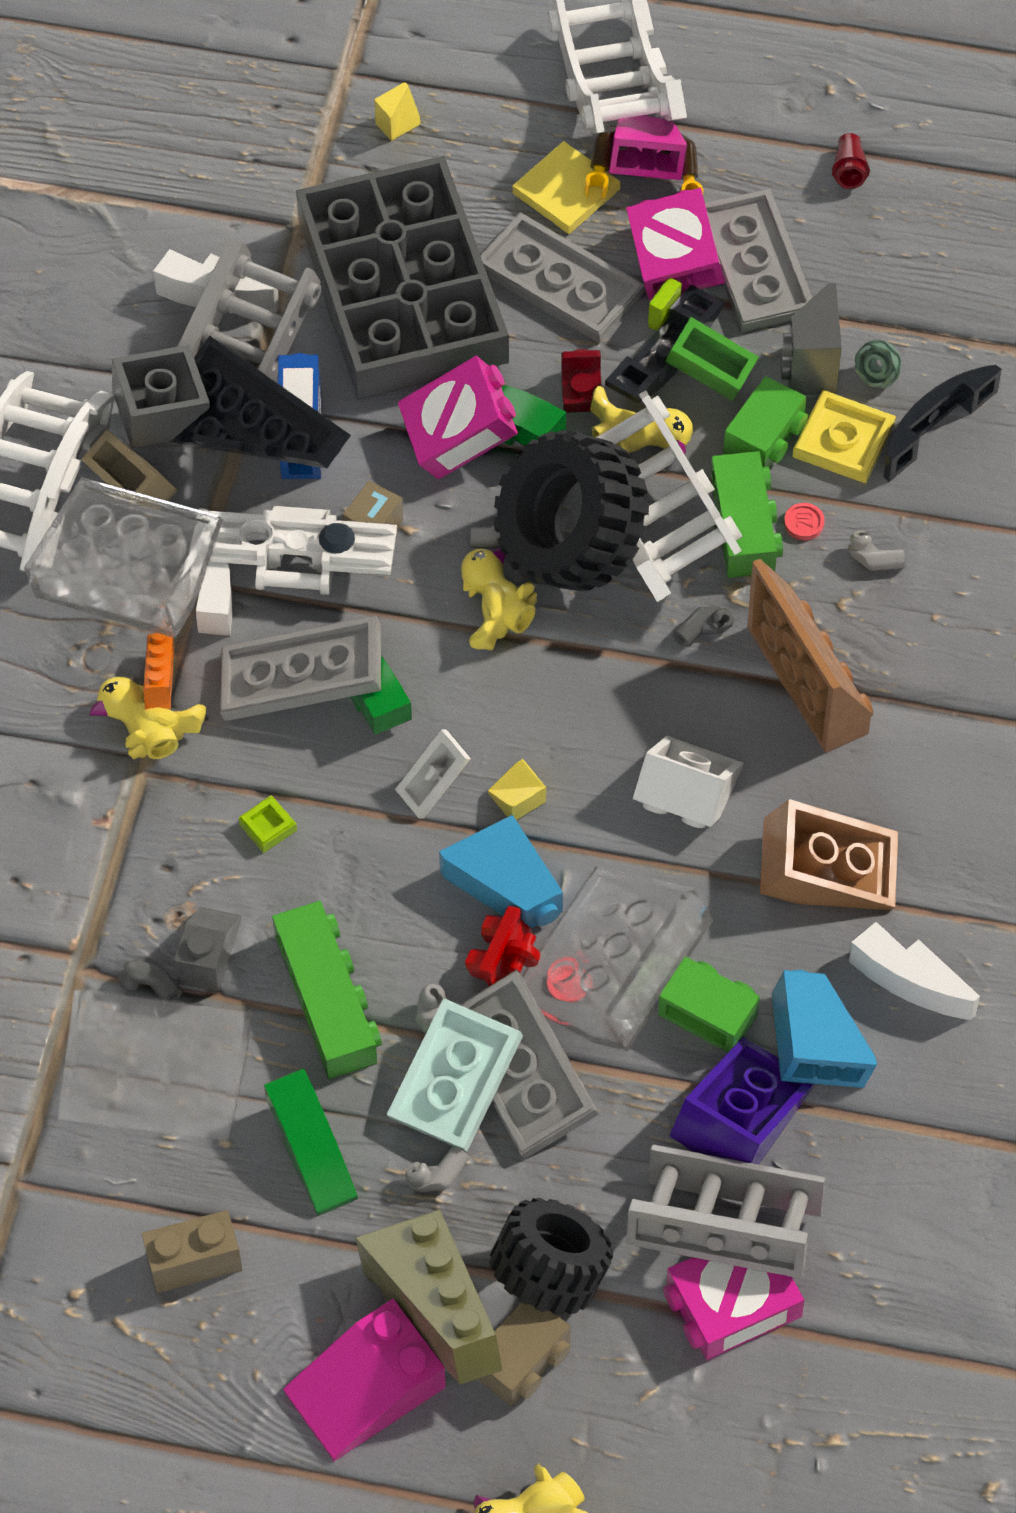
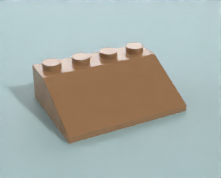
M761 559L753 561L747 628L824 752L827 753L869 734L871 716H873L871 702L864 693L859 694L855 688L853 676L848 665L845 662H839L833 653V644L830 637L824 630L819 631L814 623L813 612L807 601L804 599L800 601L793 588Z

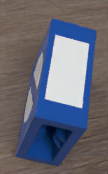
M295 353L292 355H278V384L322 414L318 354ZM280 461L281 479H321L320 467Z

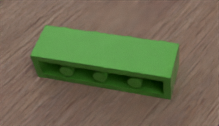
M320 900L272 915L274 936L328 1079L377 1064L376 1047L382 1045L380 1033L375 1021L367 1022L363 1010L368 1009L367 1000L362 986H353L349 974L354 973V967L348 950H340L336 939L340 938L341 935L334 914L326 915Z

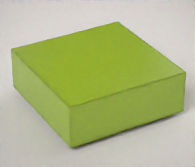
M672 278L667 279L651 300L648 313L649 328L658 331L667 321L670 307L681 296L682 283Z
M272 795L238 817L240 827L263 853L297 831V823Z

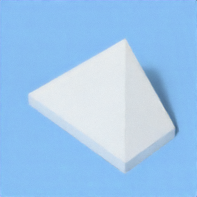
M441 730L395 790L419 819H423L471 758L447 730Z

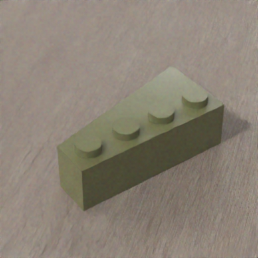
M440 1210L356 1237L362 1270L371 1283L374 1281L380 1287L383 1297L387 1301L391 1299L396 1301L445 1369L459 1385L502 1371L495 1331Z

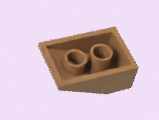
M788 799L764 817L760 894L803 905L892 910L895 908L898 831Z

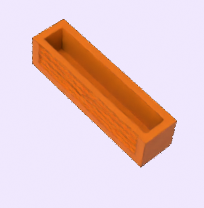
M157 632L147 635L143 686L145 710L157 707L171 709L174 661L173 633Z

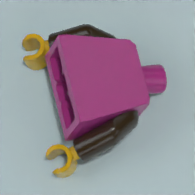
M648 115L618 120L617 126L612 125L606 128L605 132L599 133L596 136L590 165L593 171L587 174L584 193L586 197H588L589 188L592 186L602 188L601 200L606 197L608 177L605 172L608 170L612 174L672 180L682 179L684 183L680 191L701 187L703 193L702 185L695 181L698 178L695 143L680 133L674 121L649 117Z

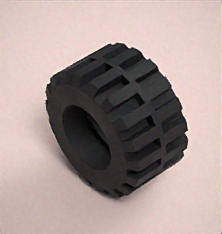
M532 1198L531 1201L524 1200L519 1202L518 1206H514L491 1250L489 1262L490 1267L495 1271L494 1276L497 1281L505 1285L504 1289L510 1295H515L519 1298L518 1301L525 1305L529 1304L542 1312L550 1311L556 1315H563L564 1312L575 1314L578 1313L579 1309L584 1310L588 1307L611 1265L613 1250L610 1247L612 1243L609 1237L603 1234L604 1230L599 1224L594 1223L590 1216L581 1213L575 1207L569 1204H562L553 1199L545 1201L542 1198Z

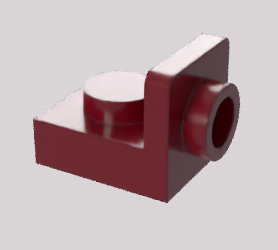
M576 349L561 353L563 410L566 413L591 412L593 391L597 386L602 387L601 353L599 350Z

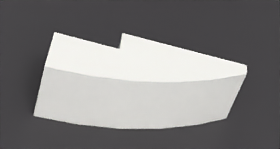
M169 249L153 271L156 294L181 304L196 307L219 257L210 254L205 262L201 264ZM248 277L240 279L234 291L235 297L274 313L278 310V289Z
M199 508L186 574L189 597L198 598L196 607L198 633L230 636L233 611L229 565L222 562L197 560L196 555L204 510L208 511L206 508Z
M875 922L852 941L849 962L869 979L889 992L917 1006L943 1015L969 1021L976 1016L980 996L919 939L906 950L884 928Z

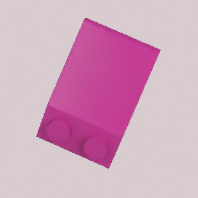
M391 1299L349 1328L284 1387L283 1392L335 1462L446 1388L445 1367L396 1301Z

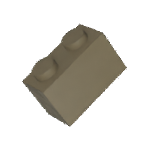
M106 430L81 459L131 507L151 520L158 515L178 491L140 454L131 448L129 444L109 430Z
M228 1210L141 1233L156 1294L242 1271L239 1247Z
M521 1302L495 1330L502 1371L478 1378L477 1380L511 1407L521 1397L528 1399L542 1382L541 1375L551 1364L557 1367L570 1352V1325L550 1311L542 1312L529 1304L525 1305Z

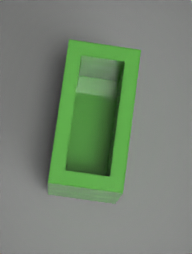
M690 317L665 362L733 401L759 357Z
M765 376L725 430L723 454L760 451L762 467H770L773 462L779 463L786 453L789 439L793 434L798 436L807 422L808 414L805 413L806 396Z
M685 956L659 995L658 1015L716 1047L729 1052L746 1035L757 1018L760 996L747 984L740 981L733 982L719 975L710 964L703 961L695 962Z

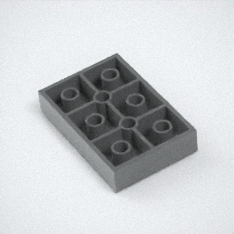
M445 156L296 190L298 220L316 274L321 281V289L358 399L432 382L476 355L489 366L492 364L499 366L509 363V334Z

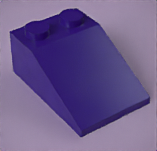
M742 1037L685 1098L669 1137L695 1153L759 1165L815 1084L781 1081L779 1058Z

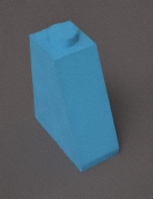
M513 815L439 851L440 873L443 878L504 916L508 906L520 908L522 921L530 928H533L537 925L545 926L550 924L563 912V891Z
M784 970L771 993L781 1081L864 1088L877 1066L876 1057L826 975L809 973L805 970Z

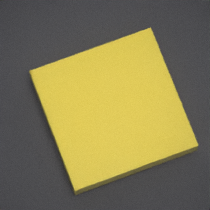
M563 141L513 185V194L563 231L570 234L620 190V181L606 171L605 174L608 177L606 197L601 200L602 188L598 186L590 187L588 197H586L584 193L587 174L593 171L590 167L591 160Z
M822 390L793 449L792 457L866 484L895 425L896 416Z

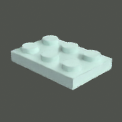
M443 998L388 1110L387 1116L394 1121L448 1145L459 1147L467 1153L523 1037L522 1033Z

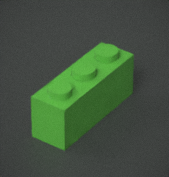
M760 451L712 456L711 484L715 489L713 490L715 506L723 520L731 516L743 536L736 540L742 550L734 555L727 542L722 544L727 578L751 576L752 563L758 559H761L775 572L776 558L783 557V544L781 533H774L772 524L777 523V509L775 500H768L767 490H771L769 466L762 467Z

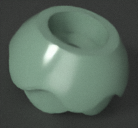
M868 341L855 355L856 373L864 383L871 387L887 388L900 376L902 368L901 356L898 350L886 341ZM877 360H880L882 366L878 365Z

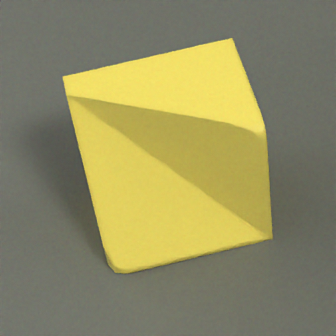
M406 82L375 98L376 125L391 141L421 124L417 107Z
M523 759L515 763L488 790V794L507 817L513 815L516 820L546 802V786Z

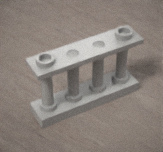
M229 236L177 347L189 345L193 357H195L208 337L211 336L241 358L260 365L258 370L275 381L278 375V355L288 354L309 306L313 307L319 299L321 281L314 270L308 267L305 268L298 281L253 263L252 254L244 242ZM248 277L291 294L292 298L284 315H279L235 297L234 291L240 279ZM232 312L276 330L267 351L220 333L218 325L223 315Z
M652 1144L648 1184L656 1185L650 1202L632 1199L628 1210L626 1244L802 1279L806 1264L809 1233L799 1231L804 1214L821 1217L826 1177ZM674 1189L699 1194L694 1211L668 1206ZM717 1197L743 1202L737 1219L712 1214ZM760 1206L786 1210L782 1226L776 1227L755 1223Z

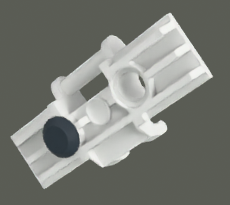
M274 506L272 511L264 510L263 515L204 510L196 557L197 560L257 565L256 589L265 590L266 586L320 590V594L329 595L333 571L391 575L397 525L338 521L336 515H331L330 510ZM257 532L263 533L268 537L264 543L258 545L250 544L246 541L250 534ZM289 554L312 557L313 569L322 573L310 574L271 571L269 569L281 567L283 555Z

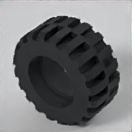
M560 430L557 433L551 431L538 437V441L533 439L522 448V455L516 454L508 464L511 467L508 474H503L499 482L502 488L500 496H495L494 507L498 509L497 517L494 518V528L496 532L500 533V537L497 539L502 553L507 554L505 558L514 570H518L522 577L530 581L567 590L590 591L594 587L600 588L612 580L611 575L618 576L628 567L626 561L635 557L639 550L637 546L639 538H644L647 526L643 525L644 517L649 515V503L644 500V494L648 493L645 480L638 477L641 474V470L636 461L630 459L631 457L625 449L614 445L611 441L568 430ZM579 482L582 494L580 516L575 528L564 540L560 526L562 506L569 491Z

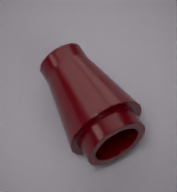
M846 133L838 140L832 176L841 187L855 189L865 183L869 176L870 168L861 146L860 137L854 133Z

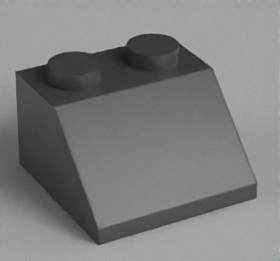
M836 283L827 284L791 317L790 333H783L781 379L788 380L789 388L803 395L821 394L822 390L837 394L842 347Z
M189 345L112 358V392L131 448L170 442L209 409L210 402Z

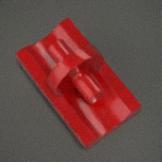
M508 906L504 916L487 915L481 926V935L486 943H490L488 950L474 948L469 951L465 960V967L470 975L485 980L489 987L516 970L520 973L523 966H537L541 958L540 952L533 946L536 936L532 934V929L522 921L520 908Z

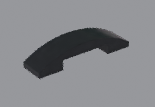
M691 284L670 307L667 321L633 359L628 356L625 357L605 380V386L636 403L642 402L639 394L645 390L649 396H652L679 370L665 362L690 317L711 328L722 310L724 302Z
M995 364L966 371L939 384L918 400L905 414L893 433L886 454L883 478L890 482L917 460L920 437L960 405L972 414L998 392L1002 369Z

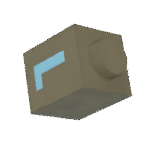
M368 480L343 513V521L397 525L398 528L404 520L403 498Z

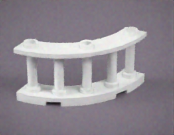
M564 0L554 1L552 4L553 10H548L549 28L551 33L557 32L568 76V79L565 80L567 97L569 102H576L585 129H588L593 134L605 132L603 122L659 113L667 121L687 118L681 80H675L672 76L664 77L662 75L667 74V69L660 49L651 48L648 37L649 35H654V28L647 0H620L618 3L566 11ZM623 17L624 21L630 20L633 37H629V41L575 50L569 26ZM632 56L633 60L639 59L641 64L639 71L587 80L584 79L580 68L582 64ZM636 86H641L642 89L648 88V92L604 100H599L598 93Z
M26 371L15 380L11 379L0 397V456L46 468L47 475L42 488L36 489L34 492L0 483V500L30 507V512H33L28 534L24 533L22 536L0 530V547L18 552V556L22 557L19 570L35 574L48 567L54 537L61 517L59 513L54 512L61 491L70 492L81 467V460H78L77 457L82 449L89 451L106 430H109L115 398L112 393L99 391L89 400L85 399L81 402L32 389L34 373ZM28 404L72 415L75 418L68 417L67 420L27 410ZM13 422L63 436L58 449H52L50 452L2 440Z
M645 390L639 395L646 408L596 438L611 441L616 445L655 421L667 440L669 447L639 464L641 474L638 477L646 480L677 460L689 477L690 481L649 506V515L644 517V526H648L697 495L700 496L708 509L703 514L654 543L650 540L644 544L642 539L639 538L637 543L639 550L632 560L658 602L671 594L666 583L672 580V574L725 542L728 543L734 555L738 554L742 550L736 540L743 536L731 516L723 520L708 493L715 490L703 469L695 473L664 421L670 417V414L660 397L656 396L651 399ZM714 525L718 526L717 529L713 530L712 532L708 533L707 535L703 536L702 538L698 539L697 541L678 551L677 553L665 559L664 561L662 560L661 557L678 548L679 546L683 545L687 541L691 540L692 538L696 537L697 535L701 534L702 532L706 531Z

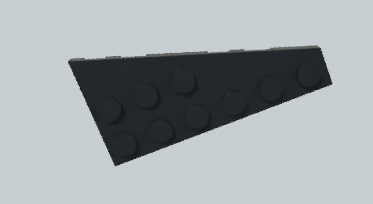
M209 336L194 357L210 402L209 409L170 442L327 469L351 435L216 339Z

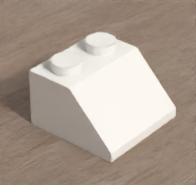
M665 736L646 753L633 799L642 802L643 807L648 811L658 814L670 812L681 816V820L687 825L697 828L711 827L722 815L742 770L743 762L670 736Z

